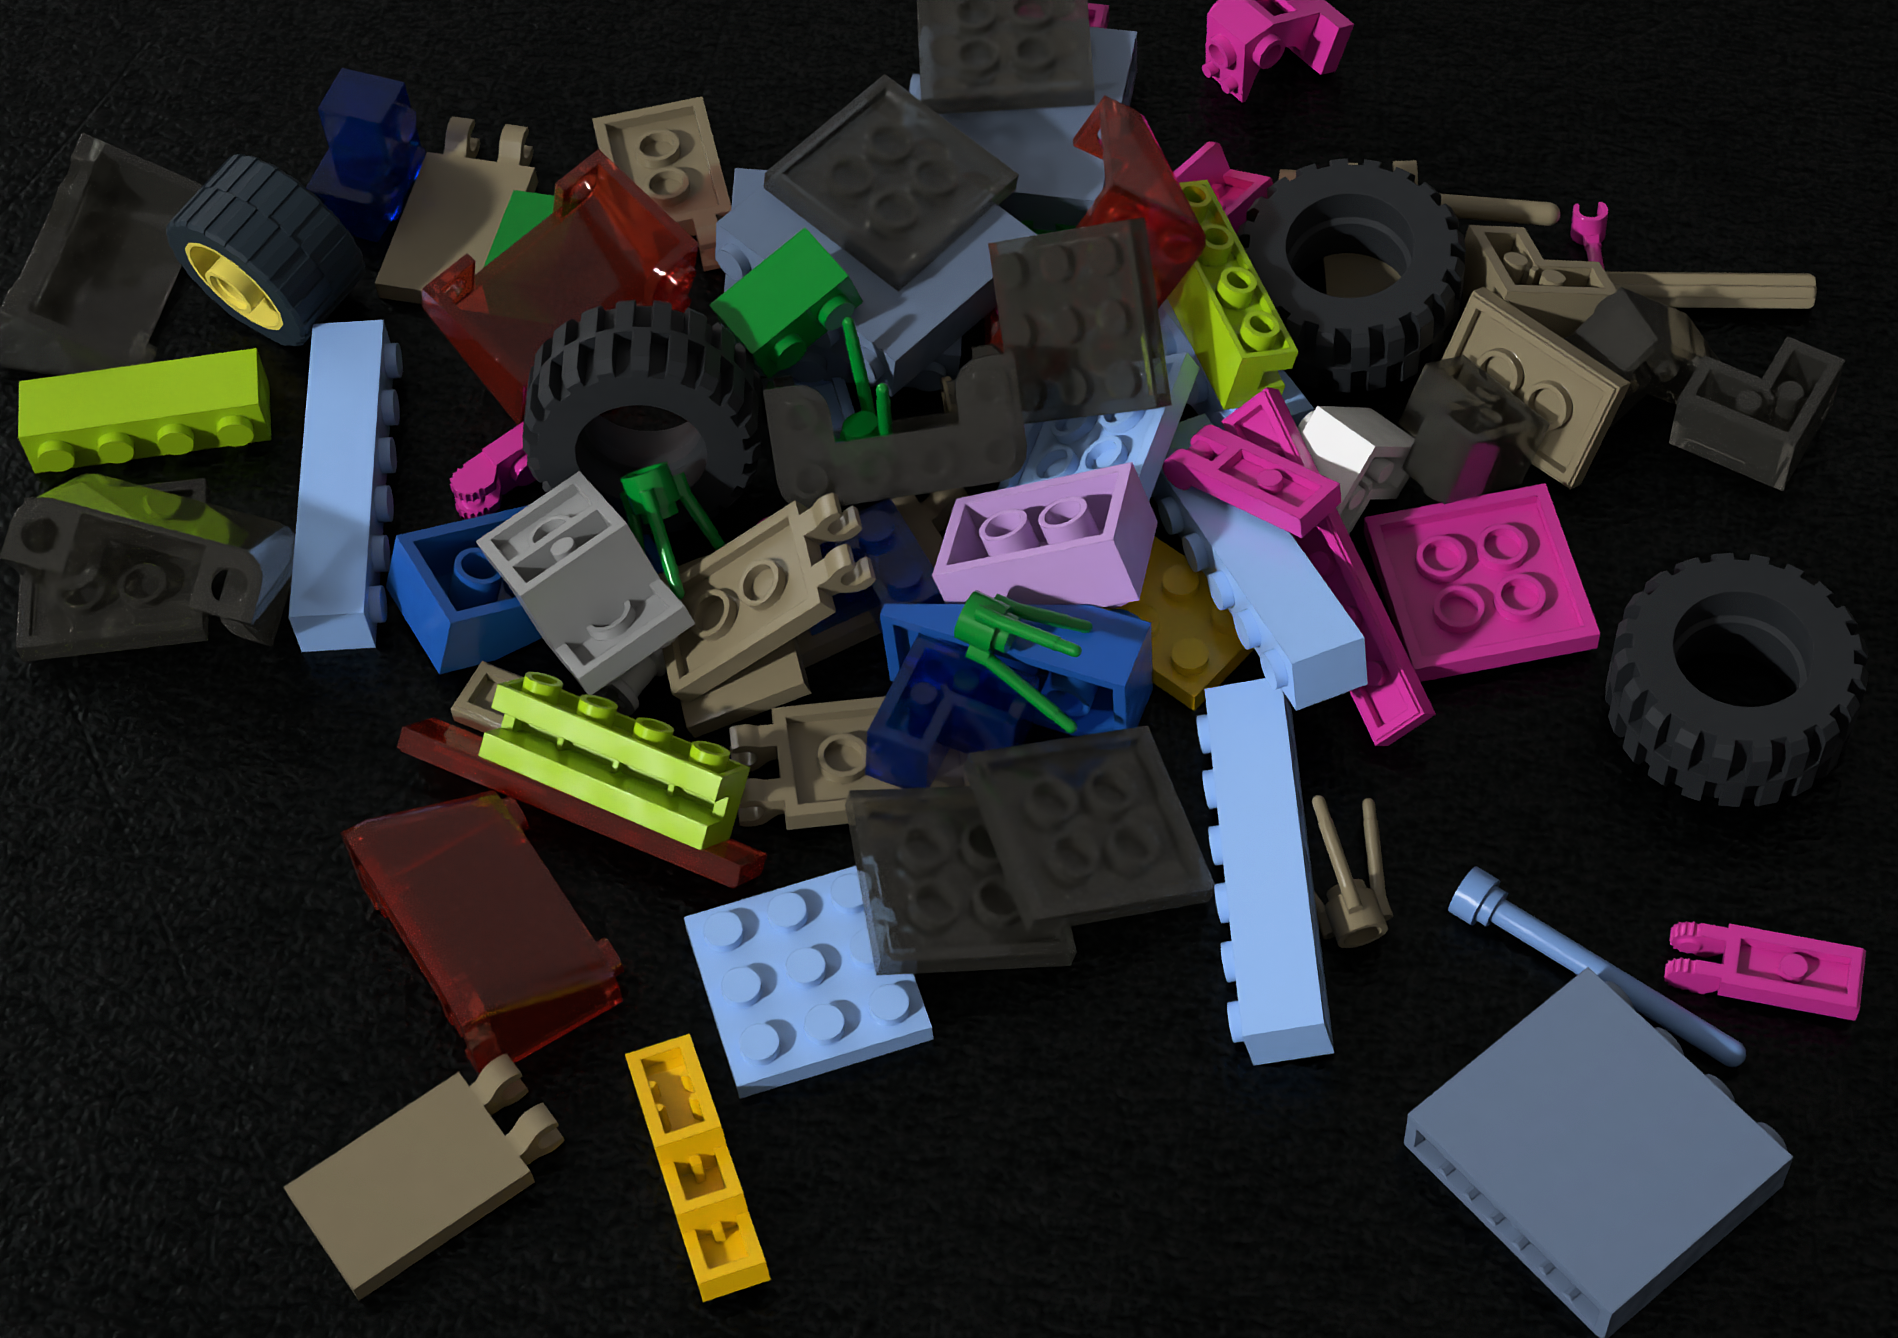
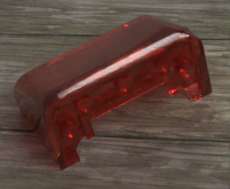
M494 790L366 819L341 832L363 890L375 909H379L384 918H389L439 998L450 1024L455 1026L461 1037H464L468 1048L465 1050L466 1055L478 1075L495 1058L507 1053L511 1060L516 1063L623 1002L616 976L623 973L624 968L614 948L605 937L595 942L523 833L529 829V825L521 808L511 795L501 799Z

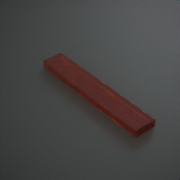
M433 717L402 727L397 745L401 752L718 883L735 888L762 874L767 857L765 852L731 838L704 850L693 848L478 756L483 737Z

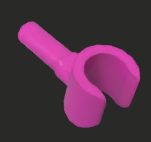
M1598 202L1597 217H1586L1579 212V204L1577 203L1573 206L1571 238L1576 243L1584 245L1588 261L1600 262L1604 269L1601 242H1603L1606 236L1608 207L1605 203Z

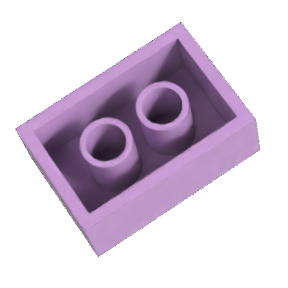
M1133 462L957 498L932 576L945 604H965L970 595L975 590H978L993 598L997 594H1001L1022 604L1092 605L1099 608H1118L1129 602L1140 600L1158 522Z

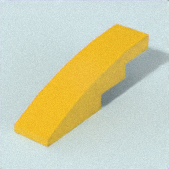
M690 1033L625 1054L703 1302L771 1280Z

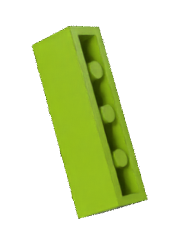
M257 348L19 381L18 438L34 473L62 472L70 468L105 463H124L134 459L169 454L182 455L190 451L226 446L238 447L248 443L271 440L270 385Z

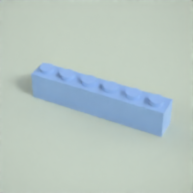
M384 320L313 324L289 607V620L302 652L376 648L377 623H384L387 620V597L384 586L380 585V573L389 572L391 562L389 540L387 535H383L384 522L393 521L394 515L392 490L389 485L386 486L387 473H395L397 467L395 442L393 437H389L390 426L398 425L400 419L398 394L395 389L392 390L393 379L402 377L403 363L399 343H390Z
M1205 413L1179 422L1165 460L1177 449L1183 448L1187 450L1191 446V438L1205 425H1213ZM1161 468L1150 498L1153 497L1158 505L1162 524L1169 535L1177 533L1182 540L1183 550L1191 569L1195 573L1202 571L1207 577L1208 587L1217 608L1221 611L1228 609L1233 616L1237 635L1244 648L1247 650L1254 648L1260 656L1261 667L1270 687L1273 690L1281 688L1297 711L1367 685L1365 637L1291 533L1193 486L1188 490L1178 489L1167 479L1163 468Z
M1266 678L1206 688L1207 714L1197 716V729L1203 754H1212L1213 769L1204 770L1202 776L1207 805L1209 809L1217 808L1219 825L1210 826L1208 833L1215 866L1224 865L1225 882L1215 884L1214 889L1220 922H1230L1232 941L1221 942V956L1227 982L1236 981L1238 1001L1227 1002L1228 1021L1233 1042H1245L1253 1065L1334 1053L1292 709L1289 699L1281 688L1273 690Z

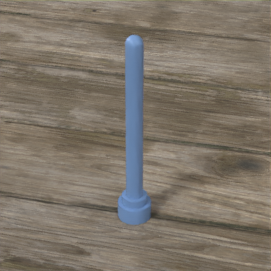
M1475 866L1461 882L1448 908L1450 913L1472 926L1477 921L1486 927L1494 923L1577 975L1589 967L1604 982L1611 981L1618 985L1630 998L1634 1010L1728 1067H1737L1744 1062L1746 1050L1742 1043L1507 901L1508 893L1499 888V879Z

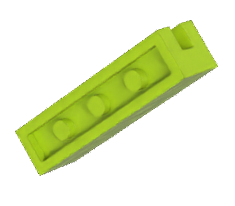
M1208 180L1153 185L1136 238L1223 410L1241 407L1266 387L1279 389L1282 395L1285 384L1278 370L1292 369L1298 350Z
M527 672L525 677L497 684L491 708L504 713L503 721L500 728L484 732L478 756L698 850H704L730 839L750 767L729 759L730 751L711 742L694 741L691 743L673 735L674 728L667 723L651 718H637L635 720L617 712L618 705L615 702L596 695L577 696L562 689L563 682L544 673Z

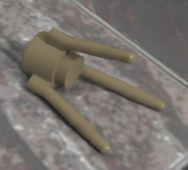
M1316 795L1312 799V804L1339 883L1328 890L1326 895L1329 902L1326 905L1323 904L1314 891L1318 926L1323 939L1335 937L1338 946L1341 948L1359 947L1382 937L1388 930L1386 921L1393 917L1386 897L1375 802L1371 798H1366L1362 803L1370 888H1366L1363 880L1353 879L1326 801L1323 796Z

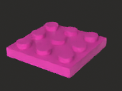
M1546 483L1364 518V536L1395 631L1420 682L1598 648L1600 631Z

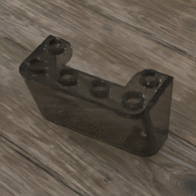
M88 473L74 477L28 500L16 510L10 522L0 558L31 583L64 592H77L88 588L98 578L110 541L201 564L188 608L220 617L225 627L232 634L242 639L273 647L292 582L295 534L289 527L266 518L100 474ZM224 570L228 573L220 601H218L213 596L211 586L215 575Z

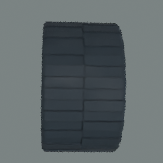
M237 154L229 157L166 227L169 246L174 251L175 257L203 291L232 317L284 346L303 345L312 336L313 324L323 323L361 281L365 273V262L363 261L362 252L356 245L353 236L340 222V219L314 193L306 189L291 175L286 174L275 165L254 156Z

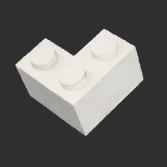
M1317 406L1314 411H1311L1302 419L1297 427L1319 473L1340 483L1341 503L1336 509L1349 535L1370 499H1397L1427 449L1425 445L1371 408Z

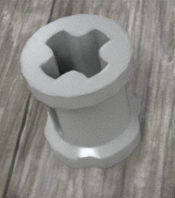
M656 650L627 670L618 681L604 686L595 692L594 695L615 702L618 705V713L628 716L632 715L639 707L638 696L655 676L662 677L667 672L663 650Z

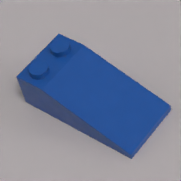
M527 506L396 535L386 589L439 675L479 665L482 661H495L542 638L509 585L487 560L476 543L482 536ZM643 534L646 556L657 574L664 572L656 544L649 534Z
M884 604L880 613L890 681L927 692L961 688L964 703L1128 752L1153 690L1151 622L1141 620L1135 614L1123 609H1112L1109 611L1092 605L1026 604L1088 620L1093 626L1091 632L1082 633L1022 619L1023 623L1079 645L1082 653L1078 657H1072L1059 651L1051 650L1016 636L1007 653L1004 654L998 650H995L993 653L1076 722L1077 731L1075 733H1068L987 667L965 657L970 644L954 637L955 626L965 604Z

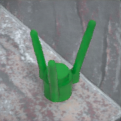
M845 317L842 325L861 411L845 419L840 438L837 439L805 400L797 399L794 407L828 448L834 465L841 466L848 463L853 473L869 477L886 471L899 458L893 440L891 401L888 385L885 383L878 384L876 387V413L853 318Z
M661 462L623 476L621 482L625 491L620 492L619 496L626 512L627 524L645 554L641 519L643 524H650L670 589L681 600L685 593L663 519L679 512L675 501L680 499L715 551L726 545V543L691 492L684 471L672 475L668 462Z
M975 590L962 608L954 630L955 638L970 644L965 657L987 667L1066 732L1075 733L1078 728L1075 721L993 653L995 650L1004 654L1007 653L1016 636L1051 650L1059 651L1072 657H1078L1082 653L1079 645L1023 623L1022 619L1082 633L1091 632L1093 629L1092 623L1067 614L1018 603L1001 594H997L993 598Z

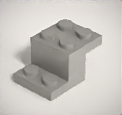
M580 471L476 541L487 560L509 585L544 641L588 695H593L604 686L615 683L627 670L656 650L669 646L678 635L695 624L685 605L660 579L628 524Z

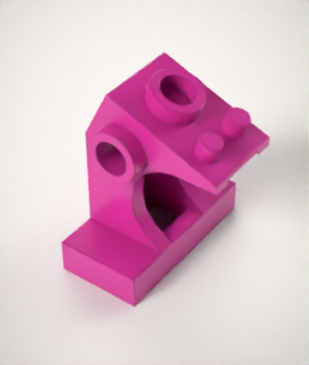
M1218 0L1207 13L1206 63L1202 66V71L1206 77L1214 78L1221 85L1225 93H1231L1243 103L1248 98L1259 69H1268L1276 64L1283 55L1285 47L1289 48L1320 75L1336 71L1354 23L1325 0Z

